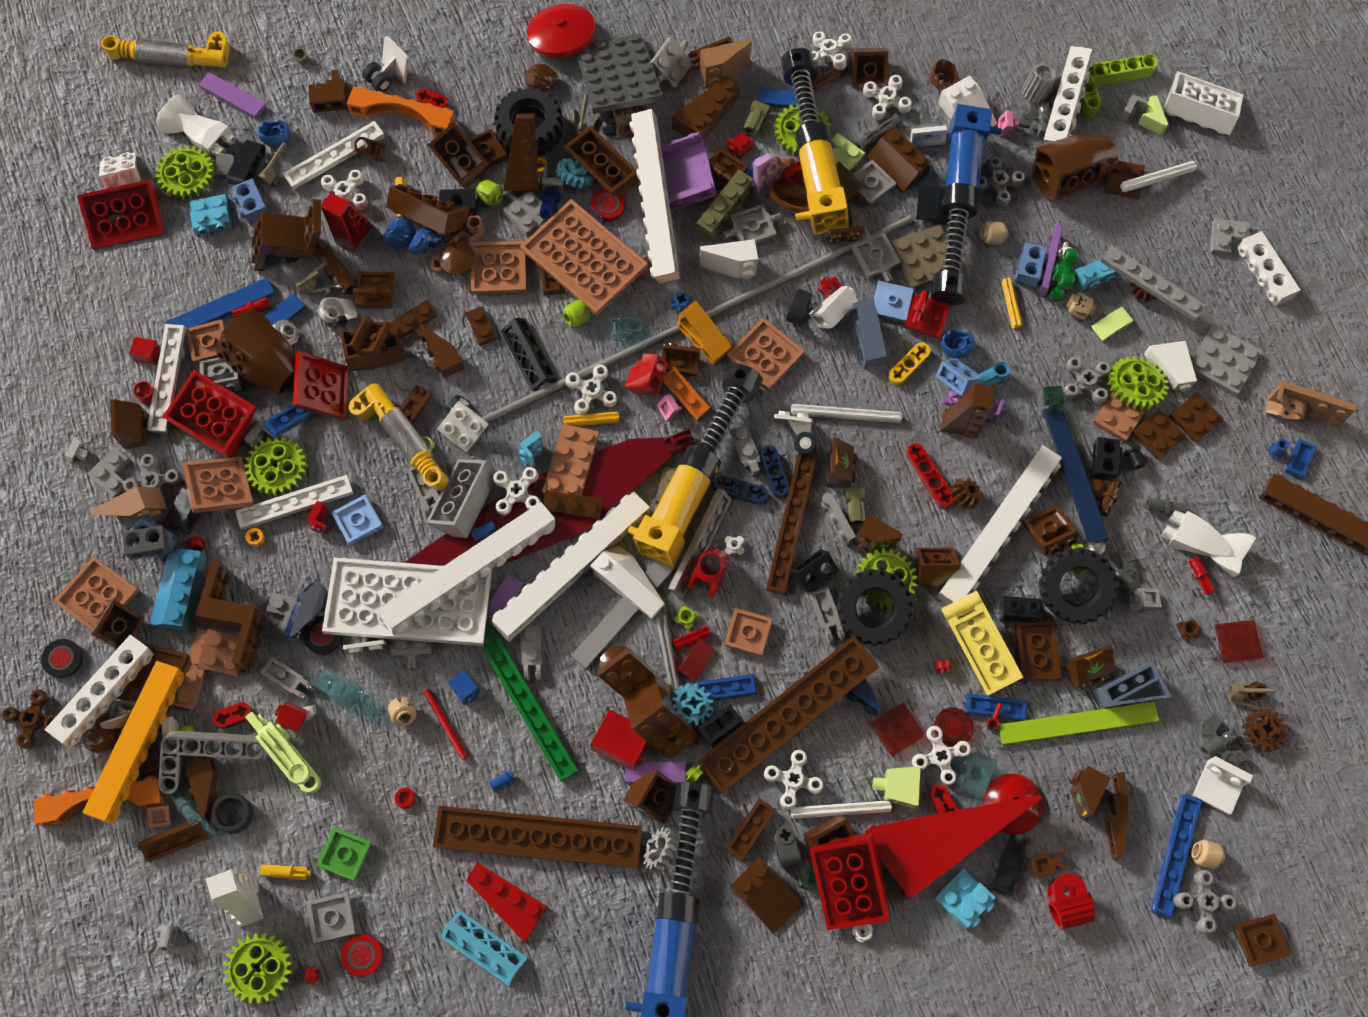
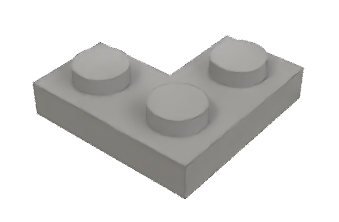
M1214 218L1212 221L1211 253L1229 255L1231 253V240L1242 241L1250 237V223Z
M114 447L87 475L115 498L125 491L123 487L125 481L117 473L130 460Z
M272 592L266 611L271 614L284 616L279 632L283 636L296 598ZM302 632L294 639L300 640Z

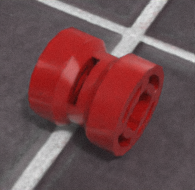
M147 381L138 382L133 388L134 395L143 405H151L154 388Z

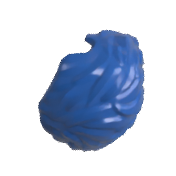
M281 120L277 122L263 121L261 127H258L259 139L269 147L281 146L282 143L287 141L290 134L289 125Z
M403 217L398 220H392L386 228V233L383 235L386 245L394 248L408 247L416 234L414 223Z
M422 228L412 238L409 244V252L413 255H417V253L422 254V252L426 253L428 247L435 248L443 239L435 230Z
M954 329L944 334L941 341L944 353L954 359L968 356L976 345L975 339L970 332L964 333L962 330Z

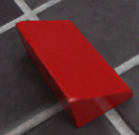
M700 638L678 669V673L695 684L715 655L716 650Z

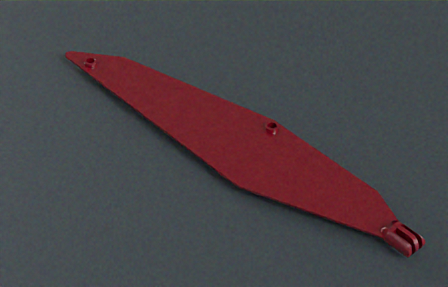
M690 429L668 437L628 439L595 452L582 495L603 498L601 518L604 517L612 507L620 503L625 495H629L674 454L686 450L689 445H697ZM548 471L539 474L538 480L527 488L528 494L537 496L543 505L545 495H543L542 490ZM516 489L515 494H519L520 489ZM506 492L481 509L471 531L474 527L479 528L490 521L493 522L496 531L528 511L525 503L515 502L508 515H500L496 510V504L499 500L506 497ZM532 502L531 506L536 505V502ZM549 511L555 518L553 531L539 537L533 545L524 547L518 555L509 557L504 564L588 531L599 518ZM471 532L467 538L453 537L446 533L404 563L445 566L480 542L479 540L474 541Z

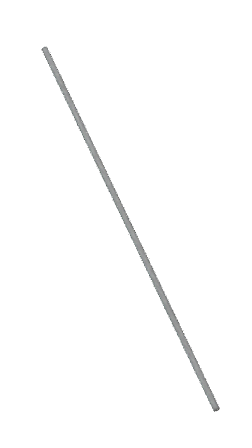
M909 215L869 235L874 236L884 232L888 234L913 222V219ZM863 237L718 305L705 313L710 318L852 251V245L860 243ZM676 325L577 372L580 378L586 377L593 373L597 365L607 367L679 333L681 330ZM566 378L481 418L486 422L495 420L566 386Z

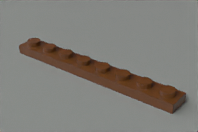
M813 451L810 454L798 452L766 591L785 595L817 451Z

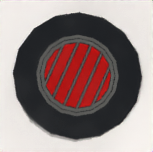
M324 616L316 617L311 624L306 625L303 629L302 638L305 646L317 655H327L334 652L343 639V635L323 634Z
M57 639L45 647L41 655L43 670L50 676L58 679L74 675L80 669L83 662L81 648L74 641L68 639Z

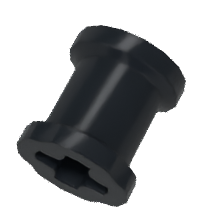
M1134 446L1124 452L1132 464V470L1140 469L1148 464L1140 452V446Z

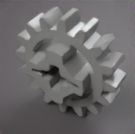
M662 827L657 829L656 834H652V839L647 841V847L644 849L646 854H644L643 858L646 860L643 864L646 865V869L659 873L660 870L664 871L665 865L669 866V861L674 859V852L677 851L675 846L678 844L676 840L678 835L675 834V831Z

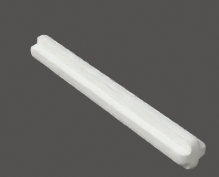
M1190 161L1124 181L1120 187L1123 192L1131 191L1194 172L1197 169L1195 161Z
M888 800L794 807L791 809L792 819L885 813L892 811V804Z

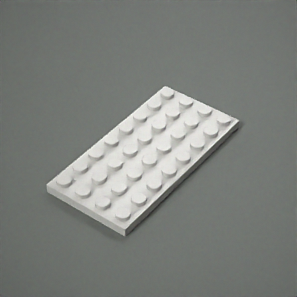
M334 558L322 632L323 634L484 646L492 570L487 576L476 579L469 588L460 590L454 598L442 602L441 606L436 610L427 612L420 621H414L409 624L405 631L397 632L393 635L379 617L378 609L443 566Z

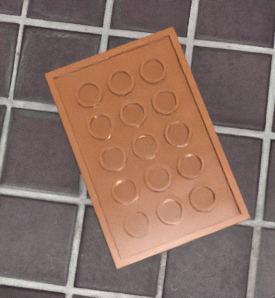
M572 199L519 246L521 251L574 297L584 303L596 316L648 268L646 261Z

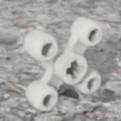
M816 32L813 35V44L816 48L821 49L818 52L812 51L815 67L817 68L821 61L824 60L827 63L833 62V66L837 70L845 69L847 58L844 54L839 53V51L849 50L852 47L851 35L847 33L842 34L839 40L835 41L834 39H826V35L823 32Z
M899 75L891 76L888 86L882 89L878 88L871 81L864 85V96L867 98L875 97L879 102L872 110V117L875 120H882L886 115V109H890L892 106L898 108V111L903 114L911 110L912 101L908 97L900 98L896 95V91L901 89L903 83Z
M352 170L349 173L348 181H340L338 183L331 175L322 177L321 184L323 189L335 192V195L352 202L359 210L367 208V197L362 193L357 194L354 192L355 187L360 186L364 182L361 171Z
M597 365L593 370V378L587 381L582 380L574 372L566 376V385L571 389L576 388L582 392V398L577 400L574 406L575 412L578 415L587 414L589 403L595 399L602 401L606 407H613L616 404V394L612 391L606 392L600 387V383L608 375V369L604 365Z
M526 468L519 481L510 480L504 471H497L494 474V483L507 490L506 497L499 500L496 504V510L500 515H508L515 502L525 503L528 510L534 507L531 506L532 502H536V505L541 502L537 496H531L527 492L528 486L538 480L539 475L535 468ZM516 489H520L519 494H515Z
M931 726L926 734L933 744V750L927 755H915L912 759V764L914 767H920V770L925 769L930 764H937L941 769V781L946 785H952L955 783L957 776L950 767V761L955 756H968L971 752V746L966 741H959L953 747H946L942 742L943 732L941 728ZM933 730H936L938 732V736L936 738H933L931 736V732ZM961 745L966 746L964 753H961L959 750ZM945 750L947 758L941 759V761L937 760L938 756H936V753ZM918 758L924 760L923 765H917L916 761ZM947 773H950L952 775V779L950 781H947L945 779V775Z
M796 750L792 753V767L790 770L781 771L776 766L770 765L764 771V778L768 782L779 781L785 785L786 792L780 799L781 807L785 810H791L795 807V793L798 789L805 788L812 794H818L823 789V781L820 778H806L802 774L801 768L807 761V755L802 750ZM801 756L802 760L798 761L795 757ZM773 771L775 776L771 777L768 772ZM790 776H792L793 778H798L796 782L797 784H795V782H789L791 778ZM812 783H817L819 788H813ZM785 799H790L792 803L786 804Z

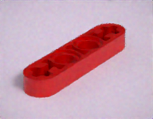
M918 443L909 445L906 456L936 504L942 509L951 507L954 499L950 495L952 491L923 446ZM912 449H914V451H919L918 457L916 454H911ZM927 464L930 467V471L923 472L920 469V465ZM936 479L940 482V486L934 488L930 485V481ZM942 495L945 498H949L948 503L946 501H941Z

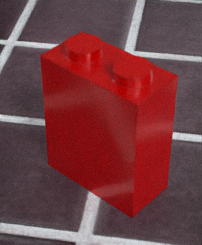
M609 709L591 742L590 750L634 771L636 766H641L645 757L642 754L645 749H650L651 744L632 729L628 718Z

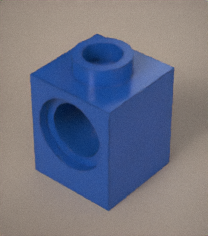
M464 670L448 681L449 686L463 704L471 703L478 698L477 694L480 691Z

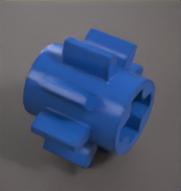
M686 291L684 293L676 292V297H671V309L676 310L679 315L692 304V296L688 297Z

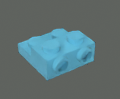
M226 194L190 201L192 228L196 236L207 235L216 231L222 232L232 228Z
M962 869L938 894L935 900L964 929H967L969 926L974 928L981 921L978 916L983 911L988 913L995 904L992 901L996 897Z

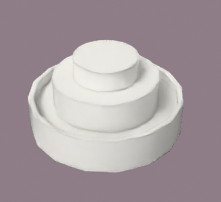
M283 319L273 325L285 337L290 346L297 342L299 337L298 331L293 323Z

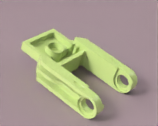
M250 712L245 716L257 731L258 735L255 737L287 778L294 784H298L306 793L318 791L321 786L320 777L289 740L291 736L280 724L275 726L260 714L256 716L253 712ZM310 777H314L315 785L311 788H306L305 783Z

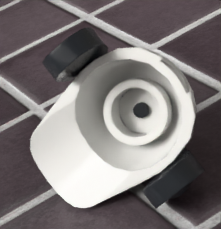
M329 287L324 291L325 298L319 306L321 319L325 321L327 327L331 328L344 327L348 320L357 317L355 306L351 300L335 298L338 294L336 287Z

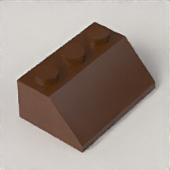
M895 127L879 140L866 158L868 161L873 160L896 182V188L902 194L929 173L931 161Z

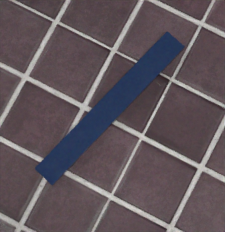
M1062 406L1043 409L1042 413L1056 453L1062 457L1060 464L1088 544L1108 541L1107 531Z

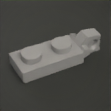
M747 424L730 429L729 434L741 465L744 468L749 467L752 476L758 475L760 471L758 463L761 462L760 456Z

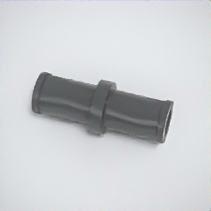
M1147 498L1145 508L1146 510L1162 511L1163 514L1173 513L1175 510L1185 514L1187 503L1173 502L1170 499L1158 500Z

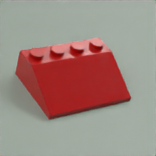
M145 180L77 195L92 249L165 233L159 198L153 180ZM123 205V209L119 211L117 207ZM113 210L117 213L127 212L129 217H118L114 227L108 215ZM120 219H127V221L119 224Z
M193 370L162 417L224 456L232 458L244 440L257 407L198 371Z
M873 832L854 835L809 848L827 931L889 921L891 911Z

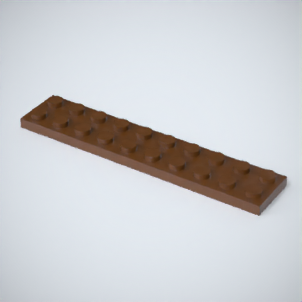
M855 636L851 637L698 760V764L719 791L724 794L880 666Z
M438 806L433 848L638 869L642 826Z

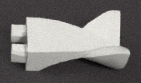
M180 94L174 95L159 111L156 119L158 130L166 134L183 131L194 145L199 149L202 148L203 152H207L210 157L213 155L217 156V153L225 154V148L221 146L224 142L232 146L236 141L235 136L229 131L227 125L221 121L197 115L191 104Z
M1176 510L1172 513L1169 521L1178 525L1177 528L1174 529L1167 525L1161 535L1170 541L1169 546L1177 550L1210 556L1232 577H1236L1240 573L1242 560L1256 537L1245 533L1221 535L1209 523L1189 511L1184 514Z

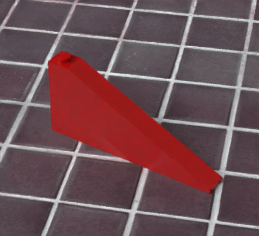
M1040 795L881 824L878 827L874 824L865 833H874L879 859L908 898L911 899L1041 800L1042 797Z

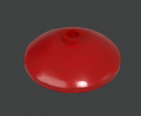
M1009 773L996 777L988 784L983 793L982 805L1036 795L1042 797L1038 787L1030 779L1019 774ZM1043 798L1001 829L1000 832L1009 835H1020L1032 830L1039 823L1043 815Z

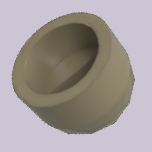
M297 47L293 50L292 55L295 61L303 63L307 60V53L304 48Z

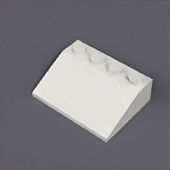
M1177 71L1163 111L1170 116L1181 117L1187 122H1195L1203 128H1211L1220 134L1230 135L1239 118L1243 94Z

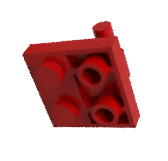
M923 290L921 295L915 294L904 329L939 339L950 305L928 298L929 292Z

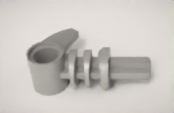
M113 700L108 710L100 715L111 717V719L100 722V726L103 729L124 727L136 702Z

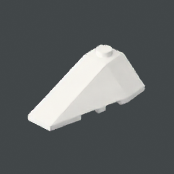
M617 546L603 551L590 565L597 578L651 619L665 605L634 556L622 547Z

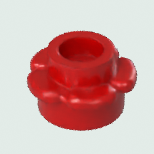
M192 536L186 541L187 549L202 552L205 547V540L200 536Z
M950 659L939 660L935 662L936 668L934 670H939V673L951 671L950 667H953L954 664H951Z
M315 965L313 967H306V984L314 986L315 982H319L320 969H315Z

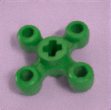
M1067 248L1063 255V261L1057 260L1055 262L1052 280L1056 281V284L1050 287L1048 298L1060 301L1064 294L1063 288L1071 289L1073 287L1075 269H1072L1071 265L1076 264L1078 261L1079 251Z

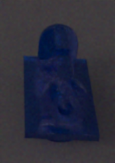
M555 185V190L546 188L543 191L539 212L542 219L551 218L559 211L557 203L561 201V193L558 192L557 185Z

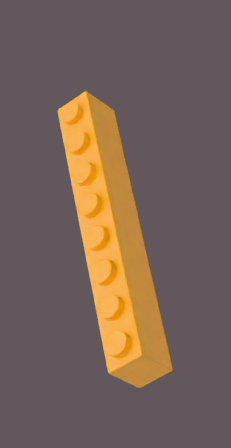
M156 661L82 812L83 814L110 825L119 817L120 807L129 796L131 784L139 775V768L148 756V749L151 743L156 740L157 730L160 724H163L165 721L166 711L175 700L177 688L183 683L184 673L179 668Z

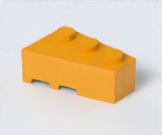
M696 300L679 314L677 327L696 348L700 349V352L713 366L731 350L732 346L728 338L722 335Z

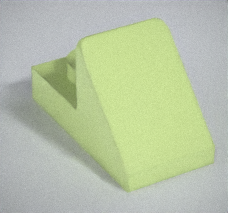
M1157 95L1151 96L1145 107L1146 113L1141 116L1138 124L1159 135H1163L1168 122Z

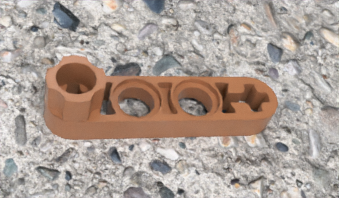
M469 216L466 227L446 245L458 242L463 237L468 239L466 244L471 246V243H475L484 234V227L480 216ZM442 249L430 261L431 269L437 275L446 272L441 267H436L435 265H440L439 256Z

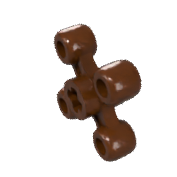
M36 689L30 694L31 706L28 709L20 712L14 707H7L1 714L2 719L9 724L17 722L22 724L23 730L16 738V744L22 749L32 748L35 744L34 732L42 727H47L57 716H44L42 714V708L48 702L49 696L41 689Z

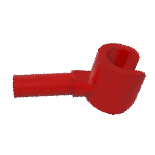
M998 703L992 719L986 722V728L989 727L990 721H993L996 724L994 730L998 729V718L1003 704Z

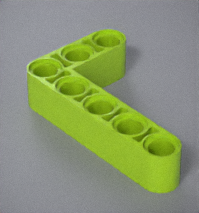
M1147 54L1094 63L1093 67H1089L1090 78L1088 83L1085 82L1084 85L1086 87L1085 96L1079 102L1081 103L1082 114L1087 118L1096 116L1101 105L1097 86L1150 77L1158 64L1157 57Z

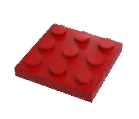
M302 351L297 352L293 406L339 420L345 419L348 366Z

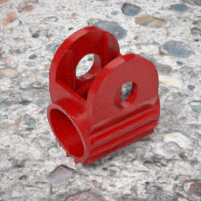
M714 547L703 552L699 556L698 565L692 573L688 588L693 589L700 579L712 584L708 594L710 598L714 599L724 579L725 571L728 570L727 567L730 565L728 553L726 554L724 550H720V548L715 549ZM708 554H714L720 558L722 565L719 572L712 571L707 566L706 558Z
M1066 873L1049 883L1047 888L1048 908L1054 922L1061 930L1094 922V902L1090 892L1087 891L1084 881L1079 876ZM1064 888L1068 889L1069 896L1064 893Z

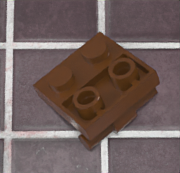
M719 148L709 159L715 187L721 191L738 170L745 173L748 169V165L722 148Z
M358 271L356 288H353L356 308H393L395 273Z

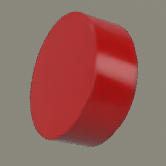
M401 788L395 794V803L402 809H409L415 804L416 795L409 788Z

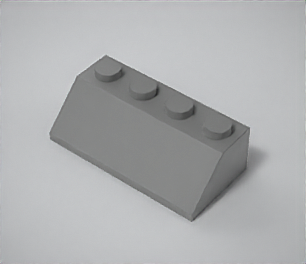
M458 459L448 478V485L442 490L426 523L453 537L467 538L494 484L493 476L497 471L484 460Z

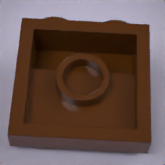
M1057 505L1023 521V526L1034 538V544L1044 556L1048 554L1054 555L1064 546L1072 547L1078 540V530Z

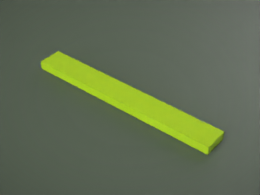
M1154 701L999 724L998 730L1001 744L1008 745L1159 722V717Z

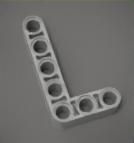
M171 731L161 742L159 789L165 794H172L176 791L182 781L183 755L259 759L264 754L265 749L258 742L255 735ZM168 739H174L177 742V746L170 745ZM189 741H196L198 743V747H192L189 744ZM210 742H217L219 748L211 747ZM231 743L239 744L240 749H233ZM258 744L261 750L255 751L251 745ZM167 759H173L176 765L168 764ZM166 779H172L175 785H169Z

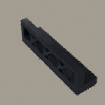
M513 318L500 330L531 391H536L544 383H554L558 379L527 319ZM511 328L514 330L513 338L508 333ZM518 342L522 345L521 353L517 350ZM526 357L530 360L529 368L525 366ZM534 372L539 377V380L536 383H534L533 381Z

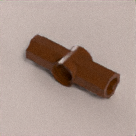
M328 245L318 247L314 254L320 264L324 262L327 264L323 269L332 282L334 281L336 285H342L340 291L343 295L352 294L353 288H356V283L348 274L343 262L336 258Z

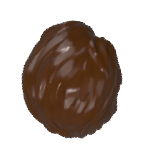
M943 58L935 62L930 71L932 85L938 90L943 91L959 82V72L956 70V65Z
M535 64L526 71L525 84L527 87H532L535 90L539 88L543 92H547L556 85L557 73L545 64Z
M106 716L98 717L95 720V724L82 735L83 744L87 750L92 753L104 752L118 741L121 735V728L103 729L100 726V722L111 718Z

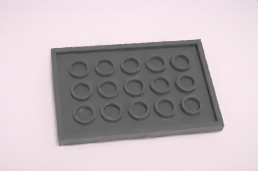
M641 34L615 37L604 41L599 40L590 43L583 51L575 54L593 114L663 101V95L653 66L650 64V58Z

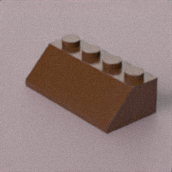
M592 126L588 127L564 146V149L611 195L627 193L639 183L636 169Z

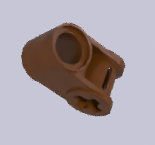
M356 137L352 140L351 148L354 152L383 162L384 149L388 144L365 137ZM359 140L363 141L364 148L362 150H359L357 148V142Z

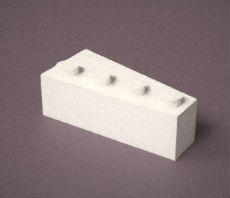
M232 869L206 878L211 899L220 908H223L227 915L232 914L231 919L234 922L237 921L239 927L264 919L257 896L259 887L256 880L253 881L252 878Z

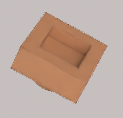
M169 803L147 807L149 828L171 825Z

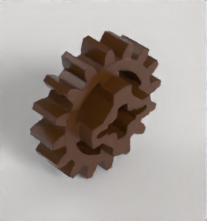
M1260 708L1257 712L1252 711L1249 713L1250 716L1245 717L1244 720L1247 723H1244L1242 727L1246 731L1242 734L1248 736L1246 743L1252 742L1253 749L1259 747L1260 752L1267 750L1269 753L1274 751V749L1281 748L1280 744L1286 743L1284 737H1287L1288 733L1284 732V729L1288 728V725L1282 724L1284 718H1277L1278 712L1271 714V709L1268 708L1264 712ZM1257 718H1261L1259 722L1254 723ZM1271 738H1276L1273 742L1269 743Z

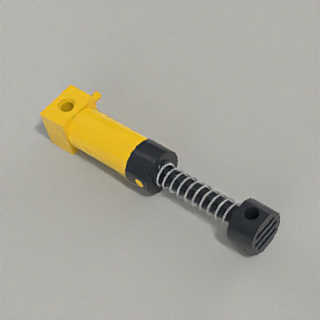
M806 48L791 49L781 57V67L785 82L793 86L795 90L798 115L801 117L799 120L801 127L797 129L794 137L800 157L809 209L807 212L795 214L797 221L810 218L813 235L827 233L831 229L849 228L848 208L844 189L839 181L830 129L825 123L819 122L816 102L814 100L815 97L811 84L817 73L812 52Z
M740 363L731 365L722 382V388L726 392L727 397L722 398L724 403L719 404L720 410H716L717 416H713L714 422H710L711 427L707 428L708 433L703 435L705 439L700 441L702 445L687 446L652 517L645 515L638 528L629 526L627 531L634 535L633 539L640 554L661 561L669 566H675L686 545L683 535L721 466V461L716 456V449L720 448L719 443L723 442V437L727 435L726 431L730 430L729 425L733 424L732 419L736 418L735 413L739 412L742 401H753L763 382L762 376L753 368Z

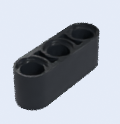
M248 139L245 140L227 174L226 181L228 184L235 186L253 178L265 155L266 147L264 144Z

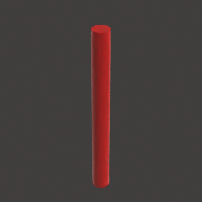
M425 690L423 692L425 698L461 760H465L469 757L431 690Z

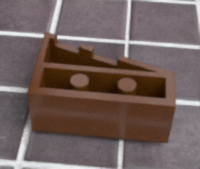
M340 329L344 357L349 372L405 360L398 333H388L377 356H360L350 346V342L356 332H346V330Z

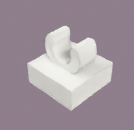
M73 438L65 454V460L72 463L75 457L85 460L88 451L80 448L81 441Z

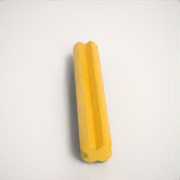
M1004 278L1002 287L1011 326L1013 329L1020 328L1022 320L1013 281L1011 278Z
M618 412L564 417V424L571 426L619 422Z

